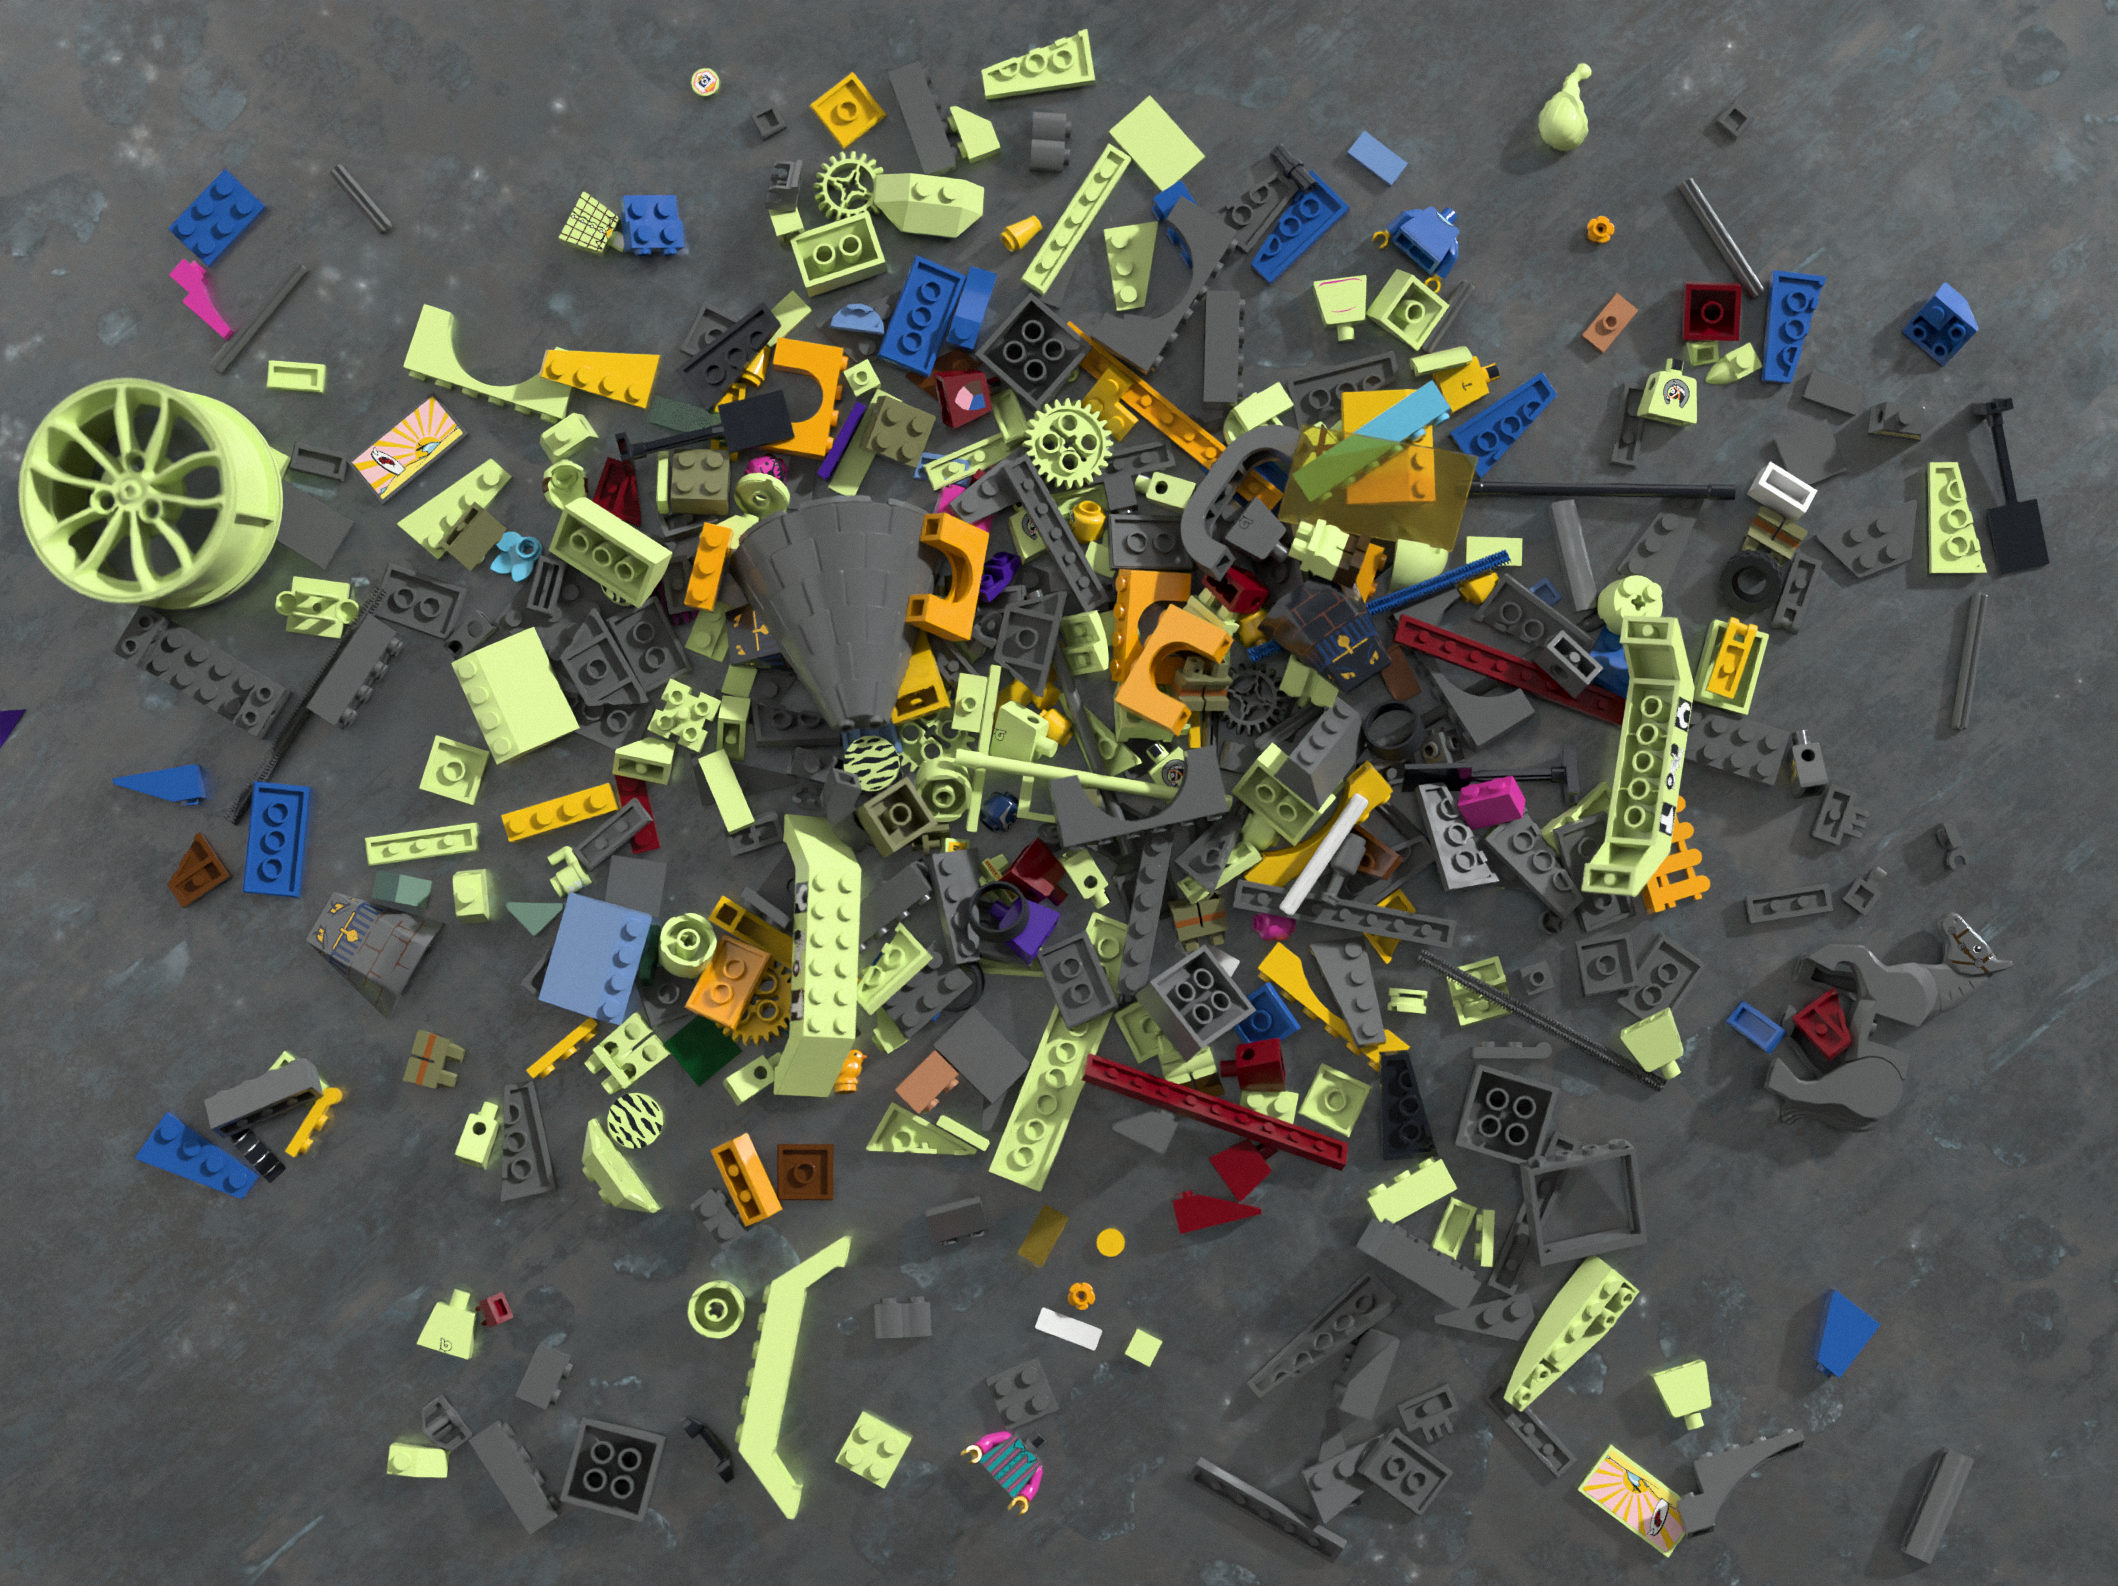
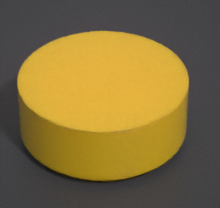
M1046 682L1043 697H1038L1033 693L1032 702L1038 709L1047 710L1057 703L1060 691L1053 683Z
M1108 1228L1098 1235L1097 1247L1103 1255L1113 1257L1122 1252L1125 1241L1123 1235L1118 1230Z

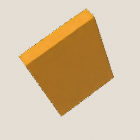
M723 933L715 948L711 962L703 970L685 1008L735 1031L773 956Z

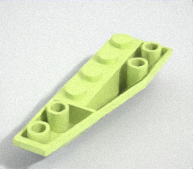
M1596 1255L1588 1256L1557 1294L1540 1319L1515 1367L1504 1399L1522 1412L1609 1331L1628 1305L1633 1302L1639 1290Z

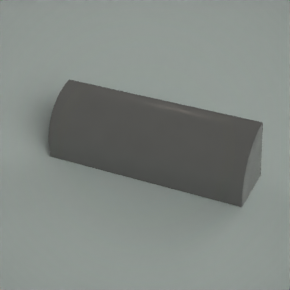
M1575 500L1551 503L1547 510L1572 614L1597 609L1598 595Z
M1943 1447L1900 1547L1901 1551L1927 1563H1932L1975 1460Z

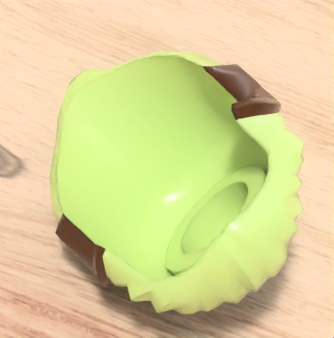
M562 459L544 472L542 492L548 503L563 512L564 507L582 495L586 497L588 493V478H586V472L583 471L582 467L568 459Z

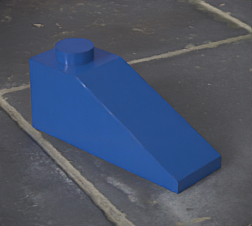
M197 764L112 779L115 785L172 802L182 803V807L199 805L198 800L206 799L201 766Z

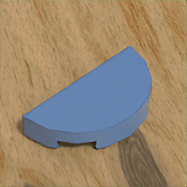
M849 304L845 308L840 309L832 317L829 329L884 336V324L879 314L871 307L863 304Z

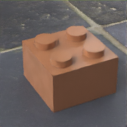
M934 1050L895 1091L918 1114L922 1111L928 1114L939 1103L936 1097L942 1091L948 1094L959 1083L956 1079L959 1073Z

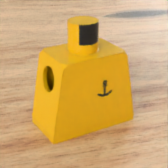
M1472 356L1473 361L1470 365L1432 373L1438 390L1452 410L1448 414L1449 416L1476 403L1489 394L1486 383L1500 379L1499 370L1495 363L1481 368L1477 356Z

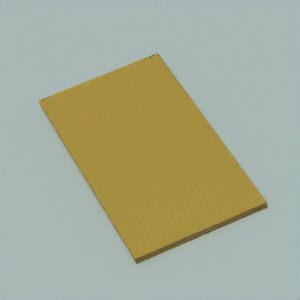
M1302 424L1278 513V520L1298 525L1303 521L1316 526L1318 519L1326 521L1325 525H1333L1343 533L1355 535L1364 533L1372 536V538L1394 542L1398 539L1428 544L1432 548L1453 552L1473 475L1478 463V456Z

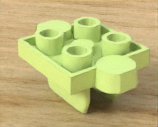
M295 576L293 577L292 591L279 593L275 604L279 614L288 616L286 632L334 639H343L345 624H351L352 621H355L354 618L357 619L356 615L359 616L358 612L360 610L354 600L348 599L350 584Z

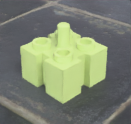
M1290 654L1279 690L1285 691L1291 697H1299L1297 705L1302 708L1309 704L1310 699L1317 706L1332 708L1339 690L1319 676L1317 671L1309 665H1304L1294 654Z
M670 679L661 698L667 704L663 712L656 709L647 730L670 741L672 736L676 735L680 737L678 744L701 754L710 735L704 729L708 721L715 724L722 701L702 692L698 698L691 696L693 692L691 687Z

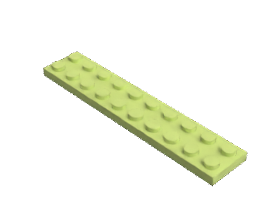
M1093 912L1085 931L1088 932L1118 1003L1121 993H1116L1128 925ZM1057 1004L1055 1005L989 1172L1042 1192L1086 1083L1081 1081L1084 1059L1088 1053L1097 1055L1114 1011L1067 1030Z

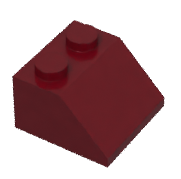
M1683 281V340L1739 341L1742 285L1730 282Z

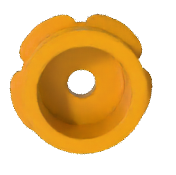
M1598 216L1597 219H1591L1588 222L1587 235L1590 240L1599 243H1606L1610 240V236L1614 233V226L1612 223H1609L1608 218ZM1599 227L1603 228L1602 232L1598 231Z
M1088 1283L1073 1284L1069 1289L1070 1294L1067 1296L1069 1304L1075 1306L1078 1310L1087 1309L1095 1301V1294L1092 1292L1093 1288ZM1080 1293L1084 1294L1083 1299L1078 1297Z

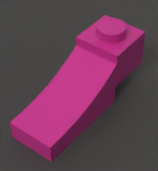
M183 258L169 274L170 277L189 292L182 302L225 340H228L234 332L222 320L210 300L206 288L209 280L203 276L206 270L194 260L189 264Z

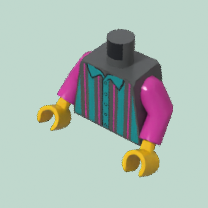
M1036 1430L1024 1441L1016 1432L1010 1434L1007 1431L985 1435L973 1446L962 1450L961 1456L967 1452L972 1455V1461L968 1462L967 1465L978 1461L1014 1499L1008 1505V1510L1014 1505H1018L1021 1512L1017 1517H1021L1027 1511L1028 1504L1039 1489L1043 1474L1040 1466L1042 1461L1035 1452L1046 1441Z

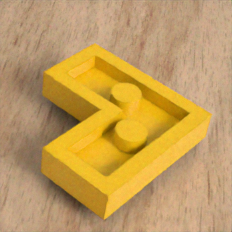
M1112 364L1081 401V408L1084 409L1090 404V414L1099 411L1098 422L1106 420L1107 423L1103 428L1111 431V435L1120 442L1139 419L1119 402L1133 382Z

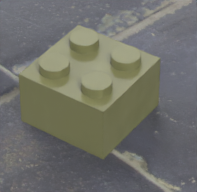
M878 396L858 448L906 468H917L936 416L889 396Z
M674 448L671 485L673 513L728 515L732 467L729 450Z
M905 777L853 811L883 859L938 824L908 777Z

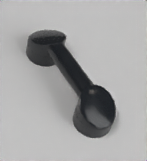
M685 1416L679 1422L686 1433L692 1439L700 1434L720 1461L714 1465V1468L724 1482L728 1484L735 1477L731 1455L707 1424L690 1416Z

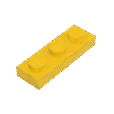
M589 1017L526 1071L533 1079L538 1076L544 1079L555 1070L553 1064L557 1060L562 1058L565 1061L577 1051L574 1046L583 1040L587 1043L599 1033L596 1028L601 1024L595 1018Z

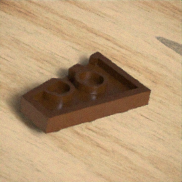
M1355 824L1349 831V833L1366 840L1364 845L1366 850L1356 873L1387 881L1404 859L1360 825Z

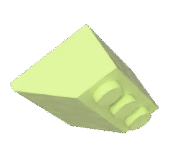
M868 211L789 237L809 297L888 272Z
M1272 743L1258 757L1231 792L1295 846L1336 797L1331 794L1317 811L1276 779L1274 775L1289 756Z

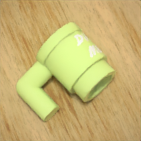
M565 846L547 857L552 866L563 860H566L568 864L567 867L557 872L556 876L550 879L554 889L561 898L568 895L569 892L575 893L592 883L571 847Z

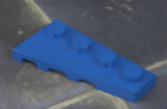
M1778 270L1771 271L1761 381L1790 384L1792 382L1802 353V345L1805 336L1808 335L1811 326L1810 321L1814 310L1817 308L1818 297L1827 277Z
M166 1112L134 1158L240 1199L246 1197L260 1177V1175L169 1112Z

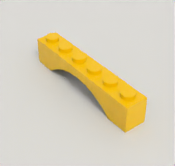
M1367 760L1346 778L1344 792L1338 807L1330 819L1316 833L1295 846L1279 850L1261 851L1259 854L1262 860L1242 872L1247 881L1285 888L1284 885L1292 878H1299L1354 794H1359L1368 800V805L1355 823L1359 825L1368 818L1369 812L1376 806L1380 807L1389 800L1390 794L1393 792L1392 788Z
M722 895L708 920L749 945L771 954L774 960L792 970L793 938L786 933L783 934L763 919ZM857 977V986H858V984H859L860 981H861V979H859L858 977Z
M1277 942L1256 968L1261 972L1258 975L1260 979L1265 983L1270 982L1271 985L1275 983L1282 989L1280 995L1292 1004L1295 1001L1299 1002L1304 1006L1302 1012L1314 1022L1319 1018L1326 1024L1323 1028L1335 1039L1339 1035L1348 1042L1345 1047L1357 1056L1361 1053L1370 1059L1367 1064L1379 1074V1052L1408 1050L1410 1048L1391 1031L1384 1029L1386 1037L1384 1045L1357 1049L1344 1020L1331 1013L1310 989L1303 973L1301 959L1281 943Z

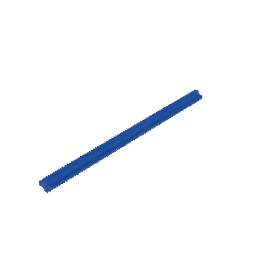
M1506 550L1498 551V553L1496 552L1488 557H1483L1475 562H1470L1462 567H1457L1449 572L1447 571L1436 577L1421 581V583L1418 582V584L1408 586V588L1385 595V597L1382 596V598L1372 600V602L1365 605L1372 617L1373 614L1377 616L1376 613L1380 614L1379 611L1383 613V610L1386 612V609L1390 611L1389 608L1393 609L1392 606L1396 608L1395 605L1399 607V604L1403 606L1402 602L1406 604L1405 601L1409 603L1408 600L1412 602L1413 599L1415 601V597L1418 599V596L1422 598L1421 595L1425 597V594L1428 596V592L1431 594V591L1435 593L1434 590L1438 592L1439 589L1441 591V587L1443 589L1444 586L1448 588L1447 585L1451 587L1450 584L1454 586V582L1457 585V581L1461 583L1460 580L1464 582L1463 579L1467 581V577L1469 579L1470 576L1474 578L1473 575L1477 577L1476 574L1480 576V572L1481 574H1483V571L1487 573L1486 570L1490 572L1489 569L1493 571L1492 567L1496 569V566L1499 568V565L1503 567L1502 564L1506 565L1505 562L1509 564L1511 559ZM1272 639V641L1269 640V642L1259 644V646L1256 645V647L1246 649V652L1253 664V660L1256 663V659L1260 661L1259 658L1263 660V657L1266 659V655L1269 658V654L1273 656L1272 653L1276 655V652L1279 654V650L1282 653L1283 648Z

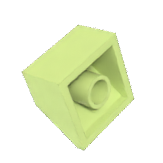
M1396 269L1365 314L1384 330L1418 351L1450 305L1415 276Z

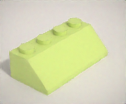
M583 495L564 507L549 548L551 553L637 608L644 604L664 576L673 553Z

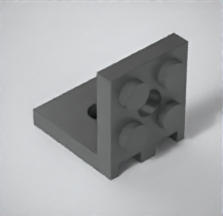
M789 849L757 892L746 886L740 896L746 899L743 904L761 918L764 914L769 916L766 922L783 934L786 930L793 933L795 895L789 892V884L795 880L796 867Z

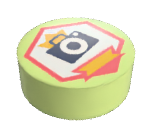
M707 68L696 71L691 80L694 92L703 98L715 95L720 86L717 74Z

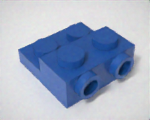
M623 195L620 197L625 252H634V255L637 257L649 256L651 252H660L661 256L677 255L679 250L684 248L682 220H678L676 195Z

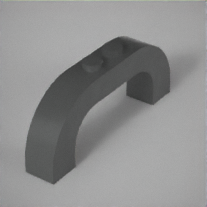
M1266 425L1252 429L1236 438L1224 450L1219 459L1212 464L1209 473L1202 483L1197 485L1182 515L1181 537L1186 550L1205 574L1220 582L1235 561L1234 556L1225 545L1212 539V529L1217 518L1241 484L1255 467L1267 461H1282L1300 469L1314 449L1313 444L1305 433L1284 425Z

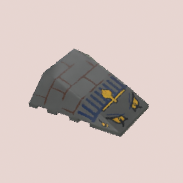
M333 892L306 941L389 1020L402 998L400 994L427 947L432 946L445 923Z

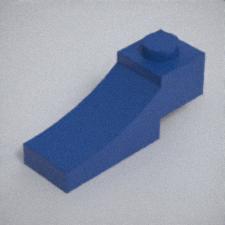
M970 266L946 340L947 345L974 352L997 278L996 273Z

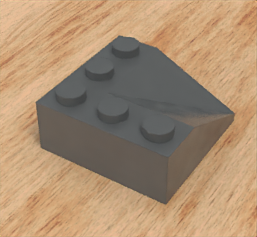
M1030 292L976 352L975 356L979 363L995 377H998L1004 385L1011 389L1035 412L1037 410L1041 412L1043 410L1042 407L1045 404H1049L1093 347Z
M1205 944L1151 980L1135 995L1186 1063L1256 1011Z
M1475 1064L1455 1145L1516 1164L1527 1162L1531 1157L1540 1156L1560 1088Z
M1370 1327L1350 1342V1344L1354 1345L1351 1355H1345L1340 1369L1345 1371L1341 1382H1335L1331 1397L1335 1399L1333 1403L1339 1410L1372 1421L1400 1343L1397 1337Z
M582 1418L560 1501L643 1522L667 1437L640 1429Z

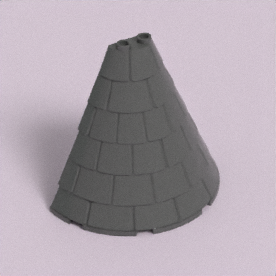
M849 495L800 503V510L787 513L779 510L756 522L739 537V546L737 549H731L729 554L728 572L744 592V597L779 645L780 652L793 668L797 678L812 697L819 711L834 732L847 733L854 729L864 728L875 730L888 725L898 698V692L909 667V660L920 636V628L905 622L909 595H933L941 575L940 570L946 555L942 551L920 541L924 514L930 513L903 501L889 498L883 503H874L871 501L870 496Z

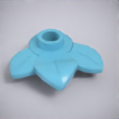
M516 532L503 533L501 541L496 544L502 552L493 561L491 569L499 574L511 573L515 582L523 581L531 575L534 562L538 561L540 555H542V545L534 537H522ZM528 548L534 549L531 554H525V551Z

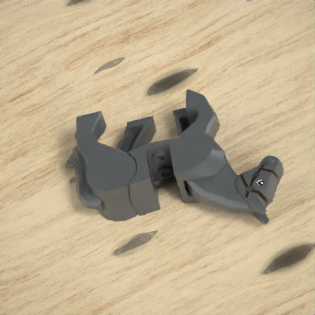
M1958 913L1943 914L1936 922L1937 931L1943 940L1941 964L1928 965L1912 962L1885 966L1864 945L1825 944L1810 953H1801L1792 981L1805 983L1812 987H1819L1826 991L1835 987L1838 995L1852 999L1851 1008L1845 1021L1851 1045L1828 1061L1792 1022V1017L1798 1012L1792 1005H1784L1778 1024L1787 1032L1783 1039L1789 1043L1803 1064L1818 1079L1811 1081L1799 1080L1779 1058H1772L1763 1088L1779 1094L1786 1100L1782 1108L1781 1117L1783 1122L1791 1125L1798 1119L1812 1118L1854 1133L1875 1130L1885 1120L1887 1114L1896 1108L1902 1097V1081L1906 1079L1910 1054L1867 1040L1868 1036H1873L1876 1029L1877 1020H1874V1017L1905 1027H1919L1926 1017L1940 1015L1966 1002L1988 982L1993 974L2012 967V961L1997 960L1988 944ZM1838 964H1845L1850 966L1852 972L1835 969Z

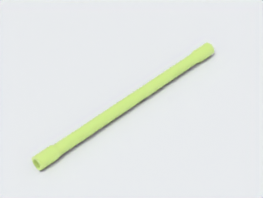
M956 749L954 765L987 769L1046 780L1078 775L1081 786L1172 801L1179 789L1177 787L989 756L980 752ZM1225 794L1228 811L1226 812H1230L1232 795Z

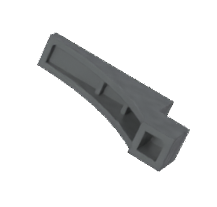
M1792 1428L1778 1432L1777 1437L1767 1439L1766 1436L1751 1440L1750 1445L1740 1447L1739 1444L1724 1448L1723 1453L1713 1455L1712 1452L1697 1456V1460L1693 1461L1692 1469L1701 1494L1697 1495L1696 1492L1684 1494L1676 1504L1686 1539L1714 1532V1521L1717 1515L1742 1482L1766 1463L1785 1453L1803 1447L1805 1439L1801 1429L1793 1431Z

